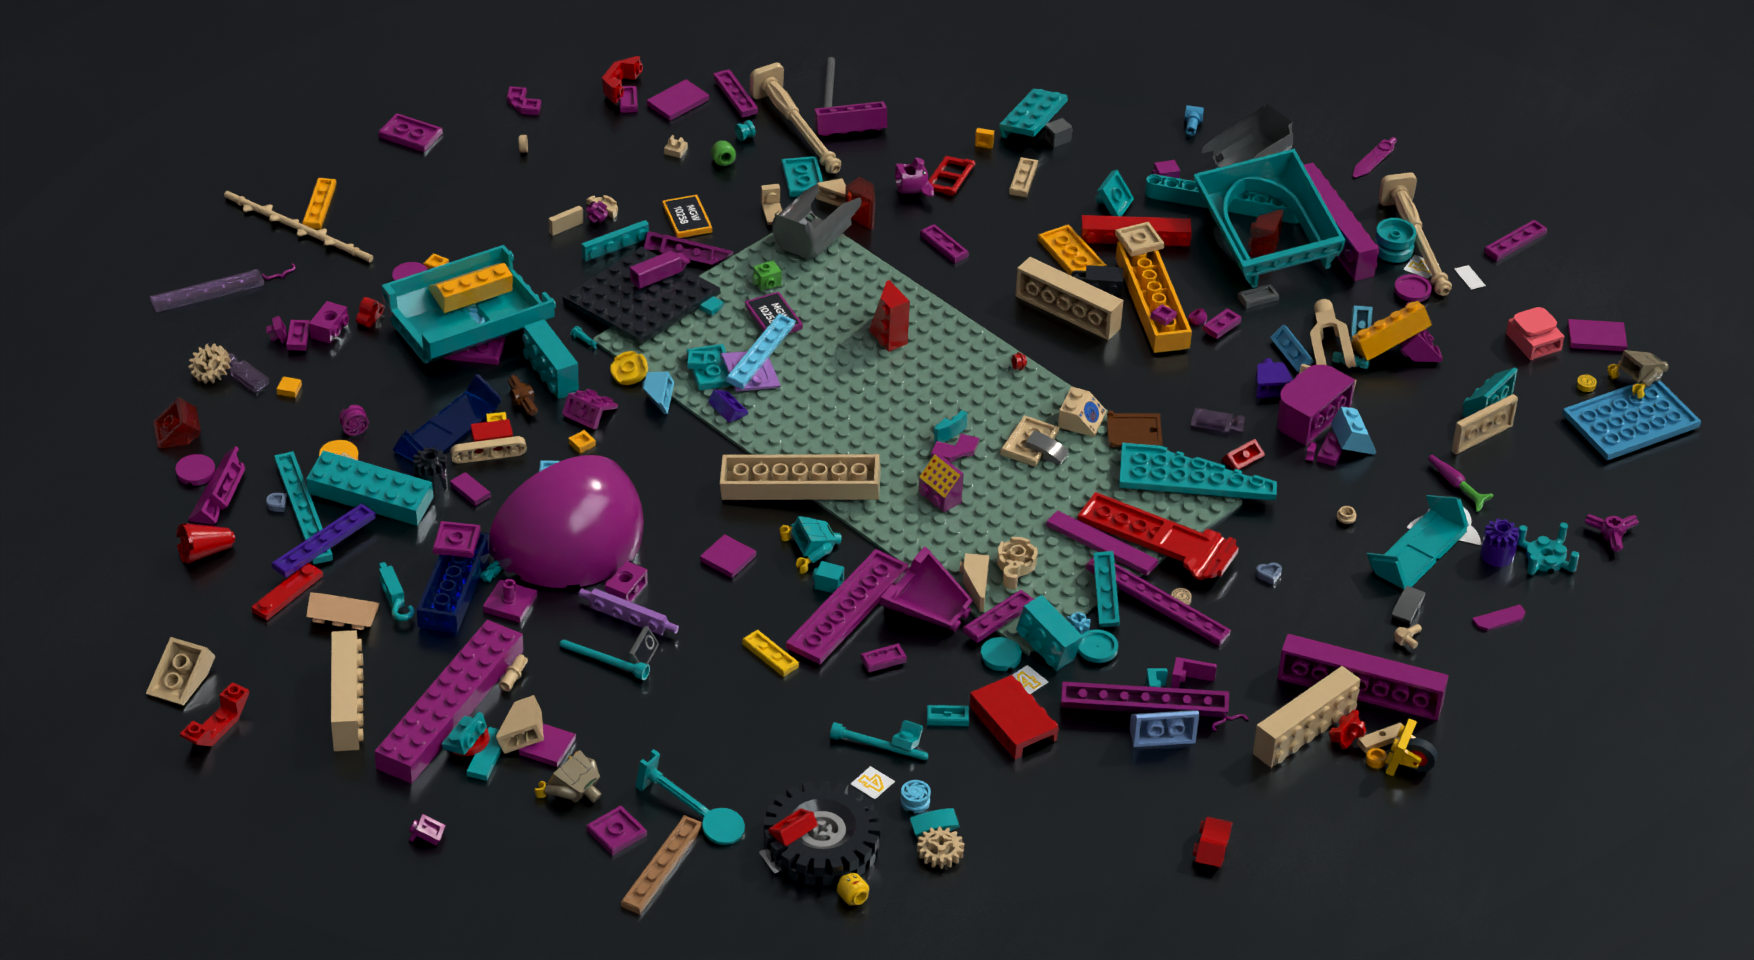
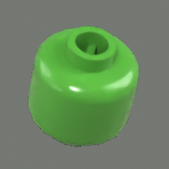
M718 141L711 148V156L718 165L728 166L734 162L736 152L729 142Z

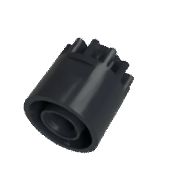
M425 447L423 451L418 450V455H413L414 477L432 482L433 495L443 492L448 486L446 454H443L442 449L437 451L435 447Z

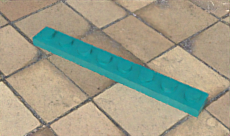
M294 452L274 455L277 469L305 541L323 528ZM331 549L313 559L312 563L318 564L333 560Z

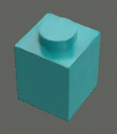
M821 561L819 567L814 569L812 579L815 580V589L834 593L844 582V567Z

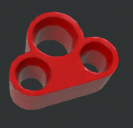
M364 297L359 306L360 312L356 316V323L369 328L382 315L384 305L376 300Z

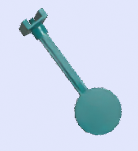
M653 749L651 751L649 762H646L644 759L640 761L635 785L637 789L642 792L652 782L659 784L703 817L702 829L704 835L716 844L729 845L741 839L744 834L745 824L743 818L737 812L728 808L709 810L665 778L663 773L657 770L660 753Z

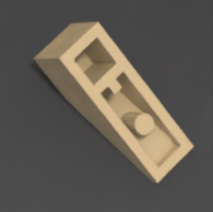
M965 553L964 561H960L959 573H963V583L979 612H983L989 555Z

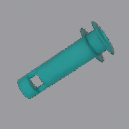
M575 326L571 330V336L574 338L578 337L594 349L597 348V342L582 332V328Z

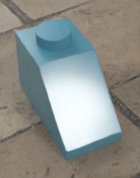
M1355 305L1352 307L1351 342L1352 336L1358 334L1360 330L1371 326L1373 307Z
M668 371L647 372L646 379L643 381V390L663 414H668L674 380Z

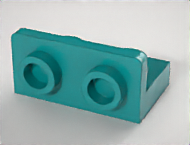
M478 712L473 718L464 716L442 742L443 749L465 755L487 728L483 713Z

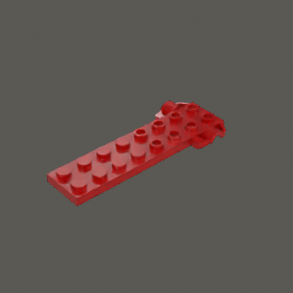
M1097 492L1093 494L1078 514L1077 520L1089 526L1182 561L1183 567L1188 569L1192 576L1198 580L1222 576L1238 553L1236 539L1232 537L1224 539L1221 533L1211 529H1206L1201 533Z

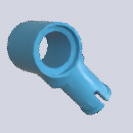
M1186 106L1184 121L1187 123V135L1193 136L1196 134L1197 125L1202 123L1204 107Z

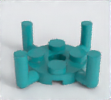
M1562 522L1560 524L1558 537L1555 541L1550 540L1546 536H1540L1537 540L1530 543L1525 540L1527 527L1524 525L1519 527L1517 545L1527 550L1526 557L1529 563L1527 573L1529 575H1534L1537 570L1547 572L1548 569L1557 571L1563 568L1569 572L1576 571L1579 553L1573 551L1570 561L1567 562V548L1562 545L1566 538L1567 523Z

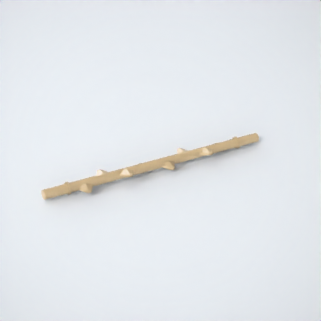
M229 191L224 193L225 198L238 203L240 206L243 205V212L254 210L269 217L270 221H278L298 230L297 236L308 234L323 241L324 245H332L368 262L373 260V255L359 250L358 247H354V244H346L326 235L327 229L325 228L314 230L299 223L298 219L292 220L272 211L273 205L271 204L260 206L245 199L243 196L240 197Z

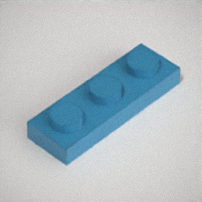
M1282 325L1270 337L1298 373L1302 364L1310 366L1314 362L1312 357L1285 325Z

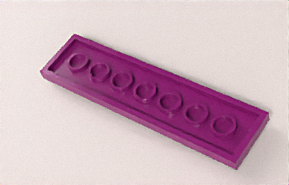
M875 549L786 642V648L821 664L879 603L881 596L891 584L895 586L909 570V565Z

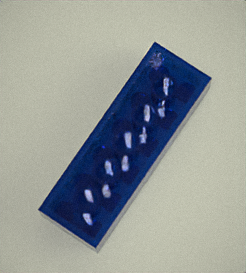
M480 532L473 558L439 554L417 607L418 627L458 633L489 556L490 533Z

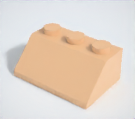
M310 592L306 617L313 618L312 622L324 623L325 620H329L335 626L344 627V624L348 623L352 624L354 629L364 630V626L371 627L380 603Z

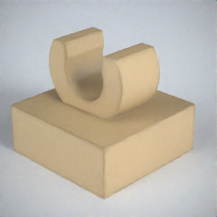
M672 135L664 148V154L681 158L688 148V143L684 142L682 137L676 140L674 135Z

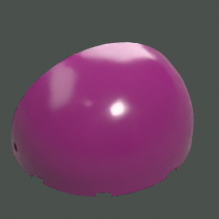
M584 455L560 461L533 475L519 486L503 503L490 529L489 554L508 573L513 572L521 576V580L539 586L566 588V585L579 584L580 587L604 581L614 576L616 570L622 567L626 561H632L640 548L644 519L639 495L627 474L616 462L607 457Z

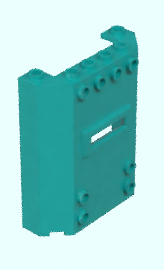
M504 245L381 285L383 302L385 307L389 306L392 313L390 318L392 325L424 364L523 331L525 325L543 319L549 322L555 317L554 309L556 308V303L546 292L542 293L541 301L539 296L531 290V287L523 281L521 275H518L513 270L514 255ZM499 263H505L513 275L512 291L447 313L443 312L428 289L430 285ZM469 308H477V313L481 318H485V322L478 324L469 314L471 312Z

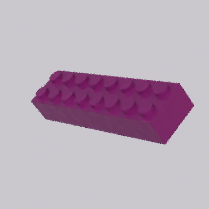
M1314 163L1305 164L1304 167L1346 240L1340 255L1336 257L1354 281L1374 277L1375 269L1377 268V255L1379 254L1378 245L1373 242L1361 223L1354 217L1352 211L1347 208L1345 202L1341 200L1336 190L1331 187L1320 169Z
M1287 634L1281 650L1277 679L1311 688L1343 666L1361 679L1357 700L1438 721L1444 703L1449 675Z

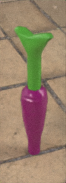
M1433 454L1429 456L1428 460L1453 487L1461 488L1474 499L1476 512L1481 510L1485 501L1493 497V494L1477 493L1465 482V477L1460 472L1439 460Z

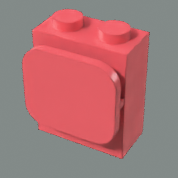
M1536 307L1515 314L1514 318L1508 320L1506 334L1530 360L1561 351L1564 341V335L1556 328L1557 321L1544 308Z

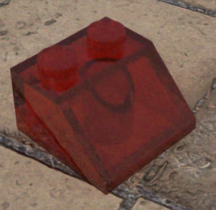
M858 177L845 187V203L861 198V206L851 219L873 230L875 222L874 184L862 177Z
M1284 210L1260 215L1256 222L1252 223L1250 233L1253 236L1250 237L1248 247L1251 248V256L1260 257L1275 252L1280 240Z
M179 397L153 421L157 446L159 448L188 445L201 433L196 406Z

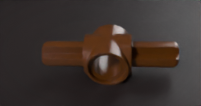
M511 375L507 381L512 388L510 395L514 406L524 408L527 415L534 416L538 409L533 403L535 397L532 387L521 383L517 376Z

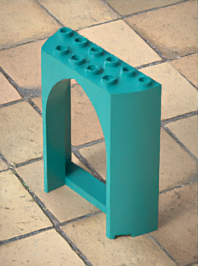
M1295 149L1194 174V181L1198 191L1245 279L1253 288L1258 287L1260 274L1320 259L1324 268L1327 269L1332 266L1330 262L1335 256L1340 255L1346 240ZM1244 191L1260 192L1275 197L1293 211L1311 243L1250 259L1231 224L1227 212L1228 207L1234 198Z

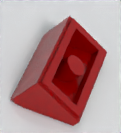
M1256 439L1229 452L1222 460L1233 470H1239L1265 456V453Z
M800 808L770 827L768 831L779 842L787 846L817 827L818 823L814 812Z

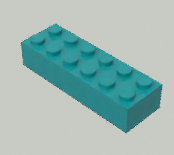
M324 450L306 478L308 491L311 495L352 507H357L362 503L375 512V514L416 526L420 523L434 498L433 486L430 481Z

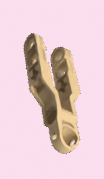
M1318 300L1314 305L1317 324L1310 332L1316 364L1326 365L1321 342L1324 339L1323 328L1333 326L1335 335L1340 337L1346 366L1348 368L1356 367L1347 324L1335 318L1333 305L1330 300Z

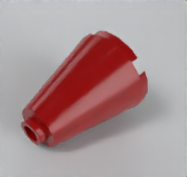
M186 523L179 524L177 527L176 538L180 537V544H177V549L182 562H195L229 549L235 543L234 532H231L229 528Z

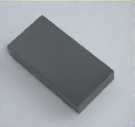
M1270 284L1239 292L1238 299L1247 309L1278 301L1279 294Z

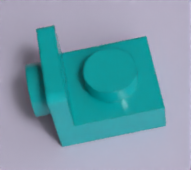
M1147 668L1145 687L1165 686L1168 675L1167 669Z
M904 720L900 732L893 736L891 744L911 751L919 745L923 726Z

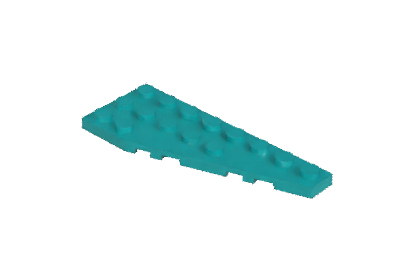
M1122 443L1119 488L1276 501V481L1257 475L1247 476L1242 474L1241 470L1235 469L1231 471L1225 469V465L1199 457L1192 459L1184 456L1183 452L1177 451L1173 453L1167 451V448L1163 446Z

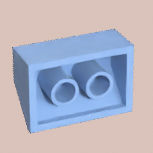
M1199 711L1131 714L1130 733L1133 746L1196 743Z

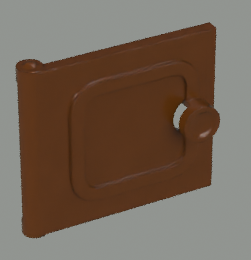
M1111 410L1107 412L1109 447H1122V443L1163 446L1160 413H1113Z

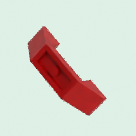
M640 56L614 62L602 77L603 93L613 103H617L624 95V87H622L621 80L623 78L635 80L642 73L643 65L640 62Z
M232 682L219 695L221 707L202 725L192 721L180 733V737L196 745L213 746L239 720L248 698L249 690Z

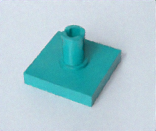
M1118 170L1111 171L1097 190L1098 194L1095 196L1097 204L1105 203L1112 216H1122L1134 200Z

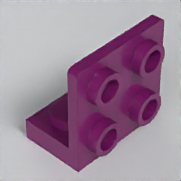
M577 390L574 393H568L562 415L587 427L597 429L602 411L617 409L618 404L614 403L613 399L609 397L598 396L594 390Z

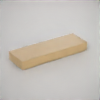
M1020 158L1009 194L1027 197L1038 166V160Z

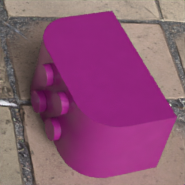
M1327 365L1308 367L1290 383L1285 384L1281 390L1277 416L1278 429L1307 446L1331 425L1340 407L1351 408L1355 379Z

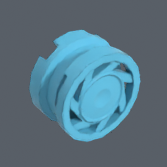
M911 780L902 786L900 801L904 810L921 813L929 808L931 790L928 784L920 780Z

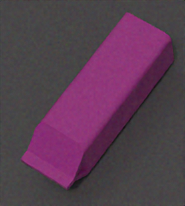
M668 251L629 267L631 282L641 289L682 272L687 263H690V260L682 253L677 254L673 251Z

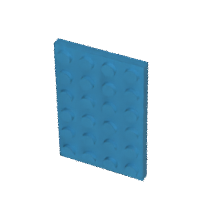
M1660 380L1653 382L1648 388L1645 387V395L1641 399L1637 398V393L1633 396L1632 387L1635 384L1564 408L1562 413L1606 460L1699 428L1701 420Z

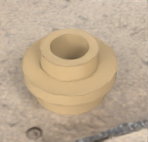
M1343 506L1337 512V519L1344 524H1350L1356 520L1355 510L1350 506Z

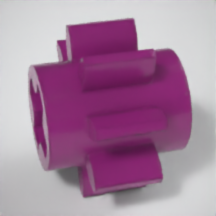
M595 201L591 202L586 208L588 213L586 218L591 222L595 223L598 221L601 223L608 215V212L605 210L608 206L602 201L597 203Z

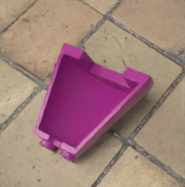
M924 546L913 559L906 574L895 586L891 584L881 596L879 604L882 607L955 632L961 624V618L966 619L971 613L972 609L969 607L973 600L929 549Z

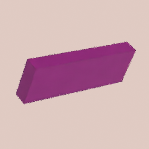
M935 224L920 231V236L954 264L969 257V251Z

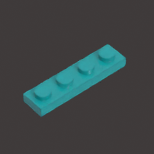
M644 220L582 243V258L586 262L646 240L649 223Z
M1114 551L1095 552L1093 554L1100 628L1120 626Z

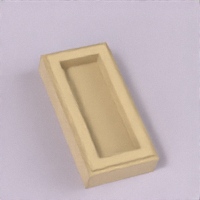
M577 206L550 217L549 233L553 236L582 224L583 208Z

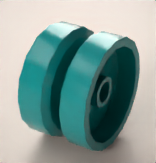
M1389 218L1381 221L1376 228V238L1374 241L1379 247V254L1377 256L1384 261L1400 263L1410 259L1414 252V242L1417 234L1413 224L1400 218Z

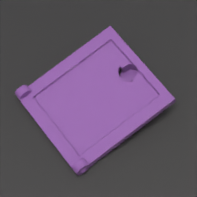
M748 351L720 354V358L724 361L729 374ZM768 358L744 389L736 386L734 388L735 391L780 388L781 385Z

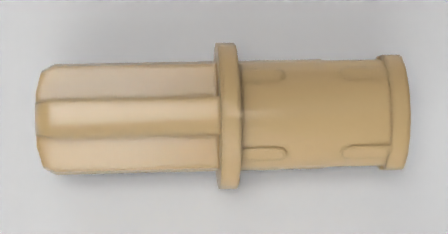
M520 654L517 656L512 665L507 667L506 674L499 682V687L502 690L510 691L515 681L521 677V671L528 662L524 655Z

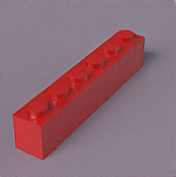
M1082 215L1081 238L1085 243L1117 244V242H1120L1115 235L1117 229L1149 222L1164 242V246H1190L1192 233L1191 219Z

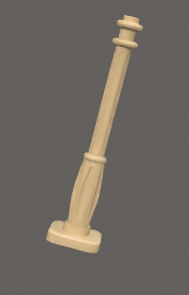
M773 63L752 71L750 75L751 96L754 99L769 96L776 108L786 119L793 122L818 154L820 164L825 166V170L833 174L839 172L841 161L836 158L834 152L826 149L801 117L799 109L789 94L783 89L784 68L780 63Z
M1402 173L1383 177L1378 196L1380 204L1383 206L1396 205L1400 217L1413 224L1417 233L1415 241L1431 273V284L1435 286V293L1442 296L1449 294L1452 284L1448 281V275L1441 271L1423 233V225L1418 211L1412 202L1417 183L1414 173Z

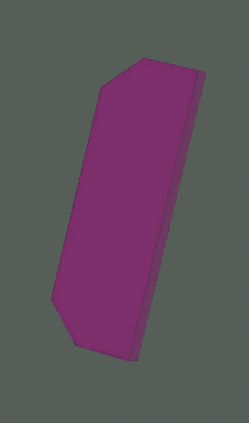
M1519 604L1474 617L1472 621L1477 628L1489 631L1523 621L1526 611Z

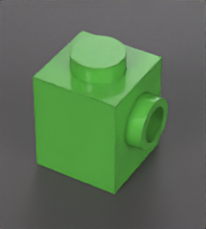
M774 260L753 266L752 281L761 291L781 286L782 271Z

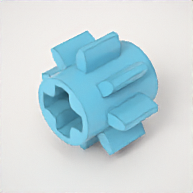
M1076 612L1071 617L1067 616V621L1081 635L1089 631L1091 620L1086 619L1085 614Z

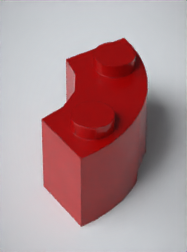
M1206 817L1205 821H1201L1199 833L1202 836L1199 844L1195 843L1193 856H1196L1195 862L1217 867L1222 866L1233 822L1212 817Z

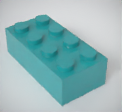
M545 319L525 325L524 334L522 335L525 346L523 355L525 359L531 362L533 369L537 370L540 374L541 380L546 382L550 392L560 399L568 396V393H574L579 390L578 363Z

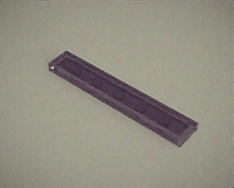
M256 269L150 296V301L155 311L160 312L263 286L264 280L259 270Z

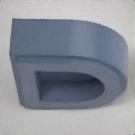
M272 493L266 498L267 509L274 512H285L288 499L287 493Z

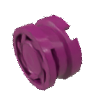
M351 405L348 409H343L339 414L340 424L348 435H359L369 426L365 410L359 405Z

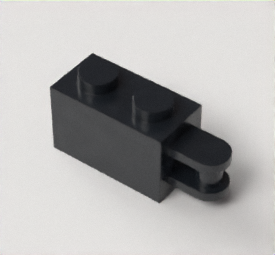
M1086 265V271L1075 270L1071 273V276L1111 295H1122L1123 268Z

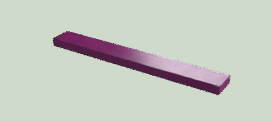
M1094 557L1085 566V569L1095 574ZM1115 564L1117 588L1218 646L1230 635L1231 630Z

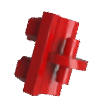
M1352 710L1348 716H1342L1339 719V727L1332 728L1329 731L1331 741L1338 742L1341 749H1347L1355 738L1364 737L1367 732L1365 723L1360 721L1358 717V710Z

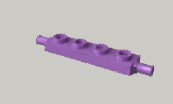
M582 588L579 592V597L590 601L591 608L642 628L648 626L651 632L662 635L666 630L675 634L679 630V626L668 622L665 615L594 588L590 592Z

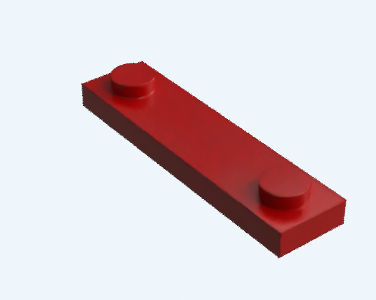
M307 563L251 607L252 612L267 621L323 577V571Z

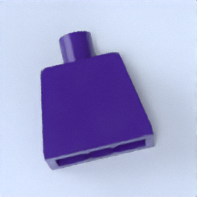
M1266 358L1257 365L1255 378L1256 398L1280 397L1281 390L1285 384L1293 380L1284 363H1273L1272 359Z

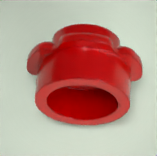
M1020 352L1012 355V367L1015 370H1023L1027 365L1026 356Z

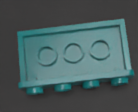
M1033 88L1000 123L1001 137L1007 138L1011 132L1034 137L1068 101L1067 95Z

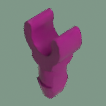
M1311 442L1308 445L1305 460H1314L1317 448L1316 443Z

